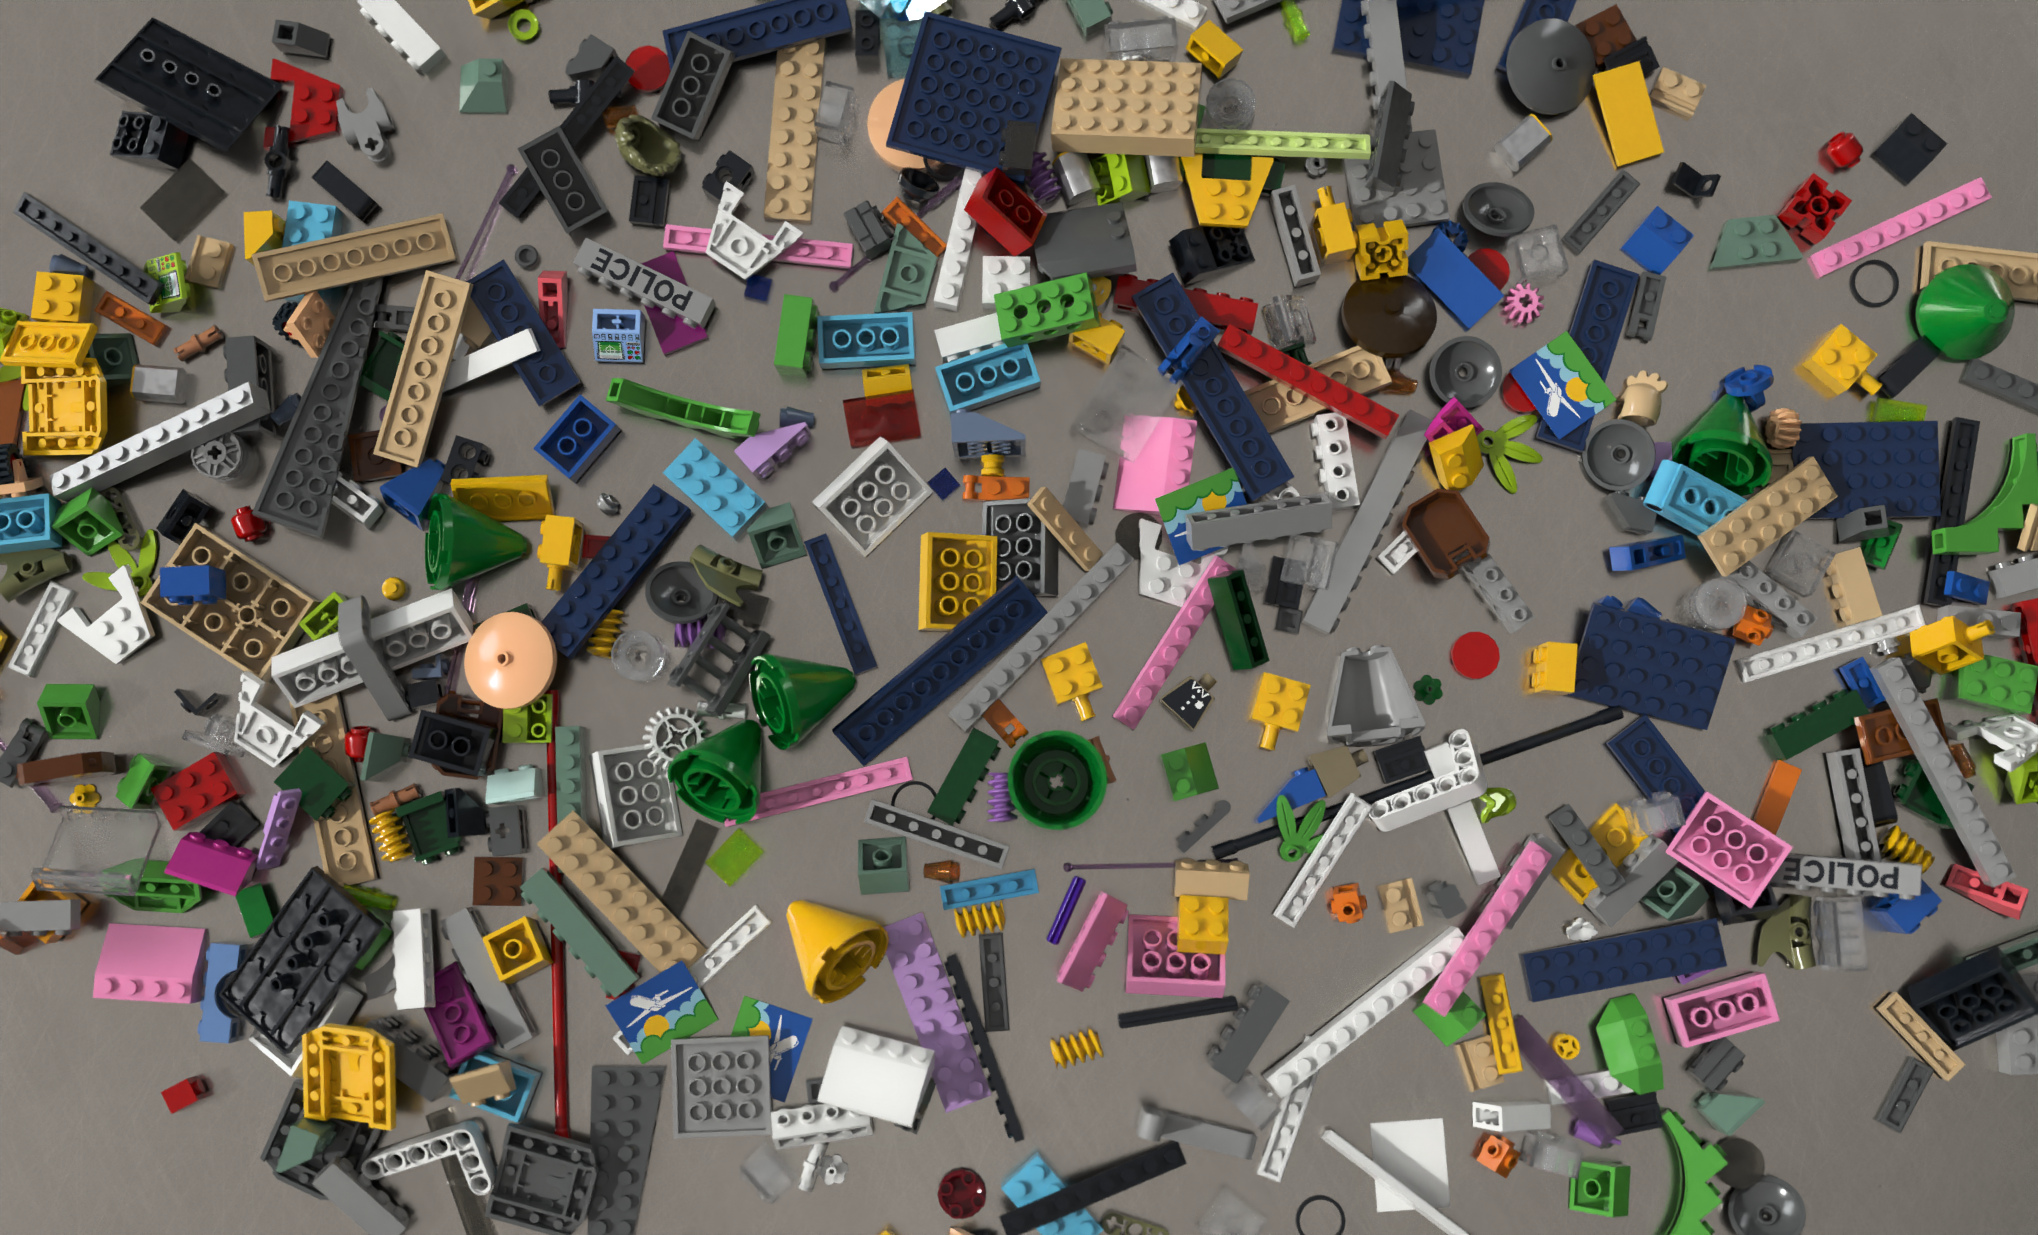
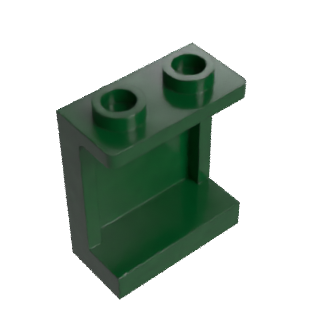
M380 331L378 335L381 336V339L363 366L359 385L388 401L404 344L400 342L402 338L395 333L389 331L386 334Z
M306 746L277 777L274 783L283 791L300 789L302 795L299 806L315 821H327L336 813L337 810L335 808L337 805L351 797L355 784L346 780L320 756L321 752L314 746Z
M1913 759L1905 767L1904 774L1906 775L1902 783H1899L1894 790V803L1944 829H1954L1918 759ZM1966 782L1972 792L1974 785Z
M439 791L395 808L397 816L403 819L416 856L413 858L415 863L422 862L423 866L436 862L437 856L445 854L448 857L460 852V847L466 846L463 837L448 838L445 791Z

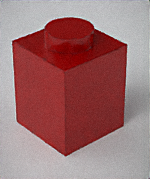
M196 1076L187 1078L161 1092L171 1114L180 1112L206 1098L204 1094L205 1087Z

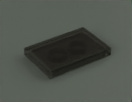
M189 158L140 209L172 240L176 241L225 191Z

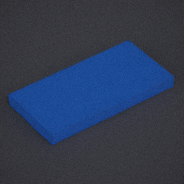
M1437 228L1408 257V267L1469 329L1505 296L1440 228Z

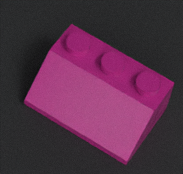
M189 832L176 847L165 869V874L232 896H237L252 881L258 855L252 853L250 849L230 846L224 840L207 839L204 834L199 832Z

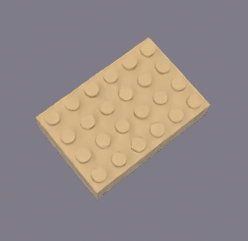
M1061 58L1051 127L1053 152L1195 157L1202 88V63Z
M195 523L165 567L210 565L225 570L226 600H218V604L211 605L194 601L193 605L189 606L169 603V599L160 597L159 575L141 604L244 672L248 670L265 683H269L272 679L271 657L292 650L304 632L298 623L321 602L207 527Z

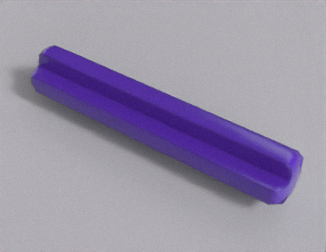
M1078 876L1073 878L1048 934V942L1055 945L1059 944L1085 886V879Z

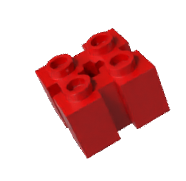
M1812 173L1803 181L1793 196L1795 197L1786 204L1777 218L1791 228L1796 225L1800 226L1803 229L1800 234L1816 245L1827 236L1836 223L1834 221L1843 214L1852 200L1837 189L1833 193L1828 191L1826 187L1829 183L1815 173Z

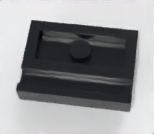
M1646 36L1602 58L1607 71L1640 61L1644 76L1660 67L1651 46L1647 42Z
M634 175L629 215L630 223L652 226L660 225L664 227L670 182L668 178L659 179L658 177Z
M1273 556L1264 603L1298 610L1308 562Z
M1421 736L1374 751L1385 784L1431 769L1424 753L1425 747L1421 741Z
M233 799L199 833L204 834L207 839L224 840L230 846L236 847L259 823L255 822L251 815Z
M1656 1091L1606 1100L1614 1136L1664 1127L1659 1103L1656 1098Z

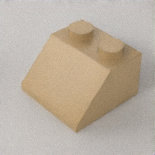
M509 1060L467 1071L450 1078V1082L462 1104L471 1103V1107L485 1104L486 1098L495 1096V1100L510 1097L509 1092L516 1089Z

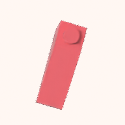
M543 270L538 276L539 316L557 345L564 348L566 343L568 304L567 271Z
M1955 863L1946 883V887L1997 913L2020 920L2028 900L2029 889L2007 881L1996 887L1984 885L1977 871Z

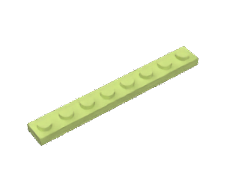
M1197 128L1195 153L1370 160L1371 143L1370 135Z

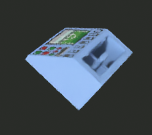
M593 309L592 337L595 361L643 363L645 315L641 310Z

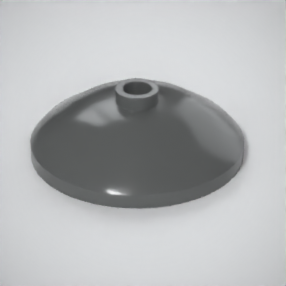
M1488 182L1479 184L1468 191L1463 202V211L1467 220L1478 230L1492 236L1507 237L1520 234L1529 228L1534 218V206L1528 196L1521 190L1504 183Z
M1472 336L1456 337L1444 343L1434 354L1430 364V381L1434 391L1444 402L1448 403L1455 397L1465 408L1475 407L1490 399L1498 389L1502 376L1501 361L1494 348L1484 340ZM1462 367L1467 370V374L1464 377L1459 374V370Z
M1613 419L1598 425L1591 431L1586 439L1582 458L1586 472L1595 483L1609 490L1623 491L1638 486L1650 475L1656 460V449L1652 437L1641 425L1626 419ZM1620 449H1623L1626 452V456L1624 458H1621L1618 455V451Z
M683 561L667 563L657 568L649 576L645 587V597L650 609L660 618L679 624L693 623L706 617L709 610L716 605L718 597L717 594L705 586L694 565Z
M1773 1176L1749 1178L1739 1184L1730 1197L1728 1207L1729 1219L1738 1235H1800L1803 1231L1806 1221L1804 1202L1797 1190L1780 1178ZM1768 1214L1772 1219L1765 1221L1762 1216Z

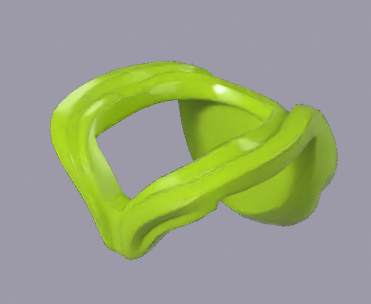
M1501 787L1487 788L1486 792L1479 796L1481 800L1487 803V806L1481 812L1482 823L1486 824L1491 818L1507 815L1515 809L1517 802L1511 790Z

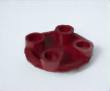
M960 1169L950 1172L943 1178L937 1195L939 1204L945 1213L953 1219H964L972 1217L985 1205L986 1190L983 1181L977 1174L969 1170Z

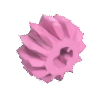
M1519 283L1515 286V289L1510 288L1508 290L1509 296H1506L1503 301L1509 304L1504 307V311L1512 312L1509 315V319H1513L1516 316L1517 323L1521 324L1524 319L1527 323H1531L1532 318L1537 319L1540 316L1539 311L1544 309V305L1539 302L1544 299V296L1536 295L1539 288L1536 287L1532 291L1530 283H1527L1524 288ZM1522 299L1526 301L1525 304H1528L1526 308L1521 306L1523 304L1520 303Z

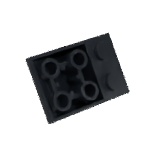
M122 111L118 120L115 138L112 141L110 155L155 167L179 170L189 134L150 113Z
M1198 226L1182 230L1169 240L1185 284L1205 280L1255 261L1243 228Z

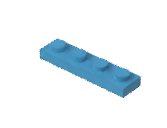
M1035 869L940 886L944 910L1039 893Z

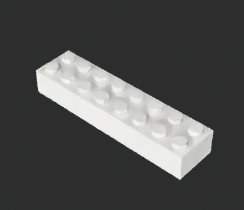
M452 588L371 619V636L392 671L467 643L474 633L473 621ZM338 632L271 657V676L294 708L363 682L344 652L339 641Z

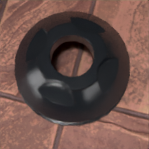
M909 167L901 169L898 182L906 198L920 203L936 196L939 191V185L933 178L917 169Z

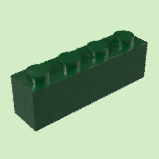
M1200 153L1203 154L1202 178L1250 181L1252 157L1257 156ZM1274 158L1261 194L1271 195L1273 190L1281 188L1286 163H1281L1279 159Z
M1243 569L1225 571L1208 578V584L1233 669H1253L1270 661Z
M1846 688L1839 690L1833 694L1834 699L1828 702L1824 699L1813 704V710L1808 713L1801 711L1791 716V722L1787 724L1781 722L1770 728L1771 732L1765 735L1777 759L1781 761L1788 760L1855 724L1854 717L1870 714L1857 690L1847 691Z
M973 728L927 813L951 826L955 822L960 824L966 811L962 810L967 801L970 803L973 801L978 791L974 787L978 780L984 781L989 771L986 768L989 760L992 759L994 761L1001 750L998 747V740Z

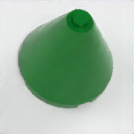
M1974 264L1956 265L1937 273L1935 278L1921 291L1916 306V323L1920 335H1924L1941 352L1940 355L1957 360L1976 359L1995 350L2009 334L2015 316L2014 299L2007 283L1991 269Z
M1729 394L1723 395L1676 445L1672 457L1673 462L1687 466L1739 496L1754 493L1755 487L1761 484L1764 487L1771 478L1773 467L1772 457L1745 399Z
M435 493L433 495L427 515V520H430L429 533H425L426 578L428 584H435L430 586L431 590H444L521 558L522 553H526L527 540L523 539L521 533L448 494Z
M772 654L755 657L751 662V665L756 664L755 671L749 672L750 692L759 722L762 727L768 725L773 734L768 736L769 740L781 750L795 747L853 690L856 684L853 672L847 668Z
M750 719L741 720L678 753L668 767V780L670 783L674 780L678 787L675 793L685 804L699 814L721 823H725L728 818L737 819L735 823L742 824L754 817L760 806L761 729L757 722Z

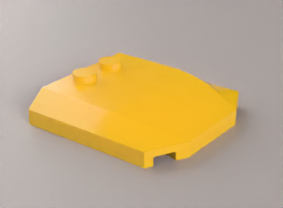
M85 358L81 369L21 366V384H28L29 432H23V456L94 455L98 453L108 431L107 382L97 359Z
M331 1023L302 1035L304 1118L322 1121L337 1118L369 1123L370 1128L384 1130L396 1128L395 1044L373 1029Z

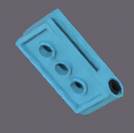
M1664 459L1660 463L1643 505L1692 533L1700 535L1745 503L1747 499L1683 464Z

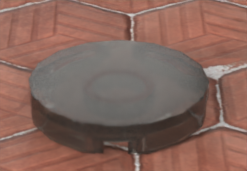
M1132 513L1125 516L1119 522L1115 531V542L1126 550L1134 560H1140L1139 520L1142 518L1159 524L1148 514ZM1161 529L1155 545L1156 550L1159 549L1162 542Z
M1732 1139L1720 1146L1727 1154L1724 1159L1728 1164L1719 1170L1717 1175L1725 1184L1734 1188L1745 1189L1754 1186L1762 1178L1765 1171V1160L1761 1151L1754 1143L1745 1139Z

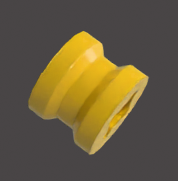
M988 454L981 456V462L983 463L981 476L1000 477L1005 475V470L1002 468L1004 455Z
M1563 1033L1555 1036L1552 1040V1050L1558 1057L1569 1060L1579 1054L1580 1043L1575 1037Z

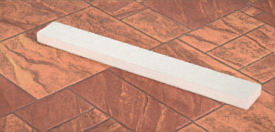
M1916 605L1735 661L1742 682L1746 683L1907 634L1926 625L1920 605Z
M757 904L688 968L699 989L709 982L772 923ZM619 1030L612 1038L627 1055H630L633 1049L621 1030Z
M1333 1130L1325 1131L1321 1136V1139L1448 1235H1470Z

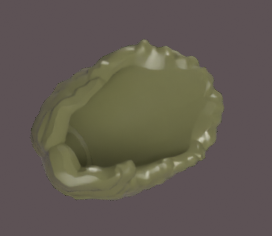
M630 115L628 118L620 119L615 129L616 144L620 154L629 162L630 166L632 165L636 169L643 171V173H650L653 176H664V173L668 174L675 171V168L681 162V145L671 135L642 115Z

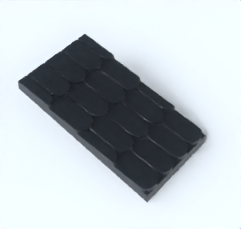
M153 17L94 81L95 84L124 101L128 100L189 135H194L218 150L225 152L234 145L283 87L280 83Z
M312 867L218 995L283 1054L287 1055L299 1045L302 1035L307 1033L313 1022L319 1018L340 985L348 978L360 958L366 954L385 924L344 888H341L328 874H325L320 867Z

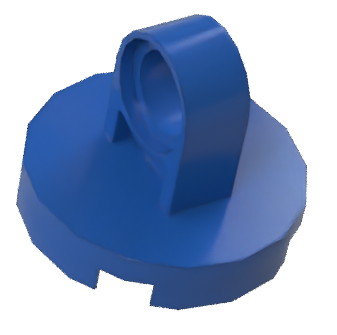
M1754 365L1752 370L1745 371V367L1732 371L1725 377L1726 383L1724 384L1729 395L1743 397L1749 410L1755 411L1765 405L1763 391L1773 384L1774 377L1770 367Z

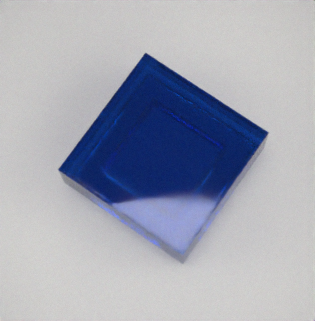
M757 275L751 276L746 285L744 298L768 303L773 279Z
M946 468L942 469L927 482L942 501L961 486Z

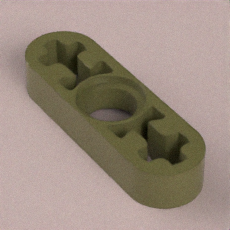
M114 487L101 491L100 494L107 500L110 498V493L117 495L114 498V502L117 506H122V508H116L112 502L110 503L116 516L120 513L127 515V522L122 525L123 531L128 530L131 536L136 537L133 541L134 545L127 544L130 538L128 533L124 532L121 537L117 538L120 546L132 552L140 550L144 536L124 493Z
M1116 1211L1106 1212L1101 1219L1103 1230L1109 1235H1130L1129 1227L1132 1224L1142 1226L1143 1232L1141 1235H1147V1227L1151 1228L1150 1234L1158 1235L1159 1232H1163V1235H1169L1168 1230L1163 1226ZM1116 1217V1222L1122 1225L1124 1224L1123 1220H1128L1124 1228L1125 1234L1120 1233L1122 1228L1118 1226L1109 1229L1108 1223H1105L1106 1220Z

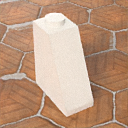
M1537 1101L1472 1102L1473 1127L1500 1132L1551 1129L1549 1103Z

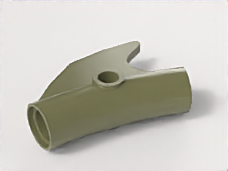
M701 544L695 548L690 557V563L694 565L705 586L718 596L739 607L742 606L743 600L738 596L736 590L742 588L758 590L763 570L724 557Z
M49 548L0 554V564L7 565V571L0 582V594L10 603L35 586L72 571V563L68 554L65 551L59 552Z
M1789 894V897L1779 906V909L1763 924L1758 944V966L1763 967L1774 952L1783 954L1791 962L1794 970L1816 966L1811 938L1812 897Z

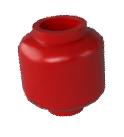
M1840 132L1828 141L1827 154L1837 167L1847 166L1851 168L1860 162L1863 146L1853 133Z
M250 505L237 509V514L231 518L237 538L250 542L264 537L263 533L267 530L265 520L253 516V509H251Z
M354 726L345 734V754L353 758L354 762H364L369 732H374L369 726Z

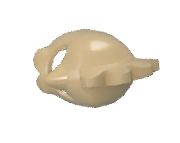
M1644 370L1640 371L1636 378L1629 376L1627 378L1628 387L1624 394L1616 398V401L1624 402L1623 409L1617 419L1630 420L1644 427L1654 426L1660 416L1661 393L1666 391L1668 383L1665 380L1660 381L1661 376L1659 374L1652 373L1649 376L1648 372Z

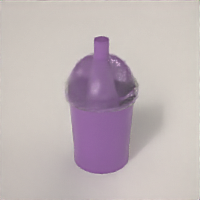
M1578 1119L1573 1137L1595 1145L1599 1149L1610 1148L1614 1143L1621 1144V1140L1616 1139L1615 1132L1608 1125H1600Z

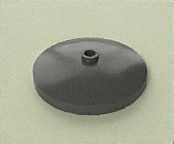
M1555 18L1542 19L1523 28L1512 41L1507 55V76L1514 94L1526 107L1541 114H1560L1578 106L1590 92L1594 82L1593 75H1595L1594 54L1584 34L1574 25Z

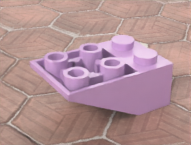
M803 422L755 434V437H749L734 452L757 479L761 477L766 478L773 472L775 464L779 461L781 463L786 461L792 455L791 450L797 445L799 447L803 446L810 439L811 431L807 424Z

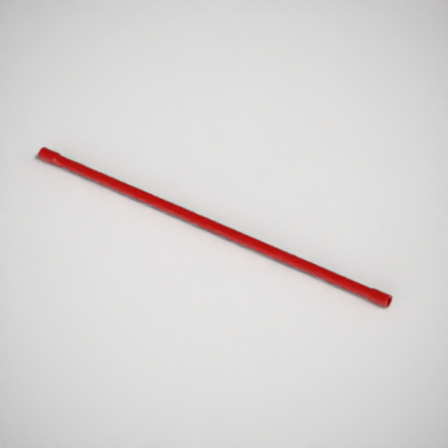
M547 690L544 693L553 694L552 743H547L548 833L557 825L555 727H558L559 690ZM549 858V872L562 886V872L558 873V866ZM551 924L554 1135L569 1139L567 1127L563 941L561 942L552 931L555 928Z

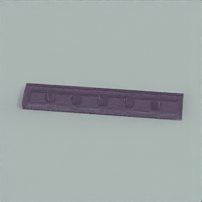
M1521 1015L1514 1021L1519 1050L1605 1146L1623 1128L1524 1016Z

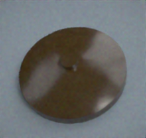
M1386 272L1380 273V279L1361 281L1359 278L1352 284L1343 301L1342 321L1350 338L1365 351L1384 358H1402L1418 352L1428 343L1436 327L1437 310L1431 295L1418 281L1407 275L1389 277Z

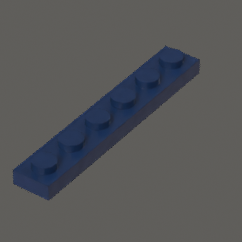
M825 533L804 541L854 674L858 675L878 667L827 534Z

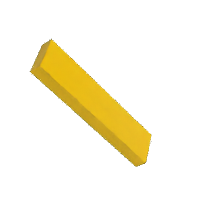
M1504 973L1479 977L1498 1074L1523 1071Z

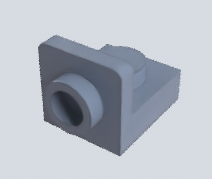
M442 653L436 654V667L434 668V664H420V668L412 669V679L418 681L434 678L447 679V673L450 672L449 659H446V655Z

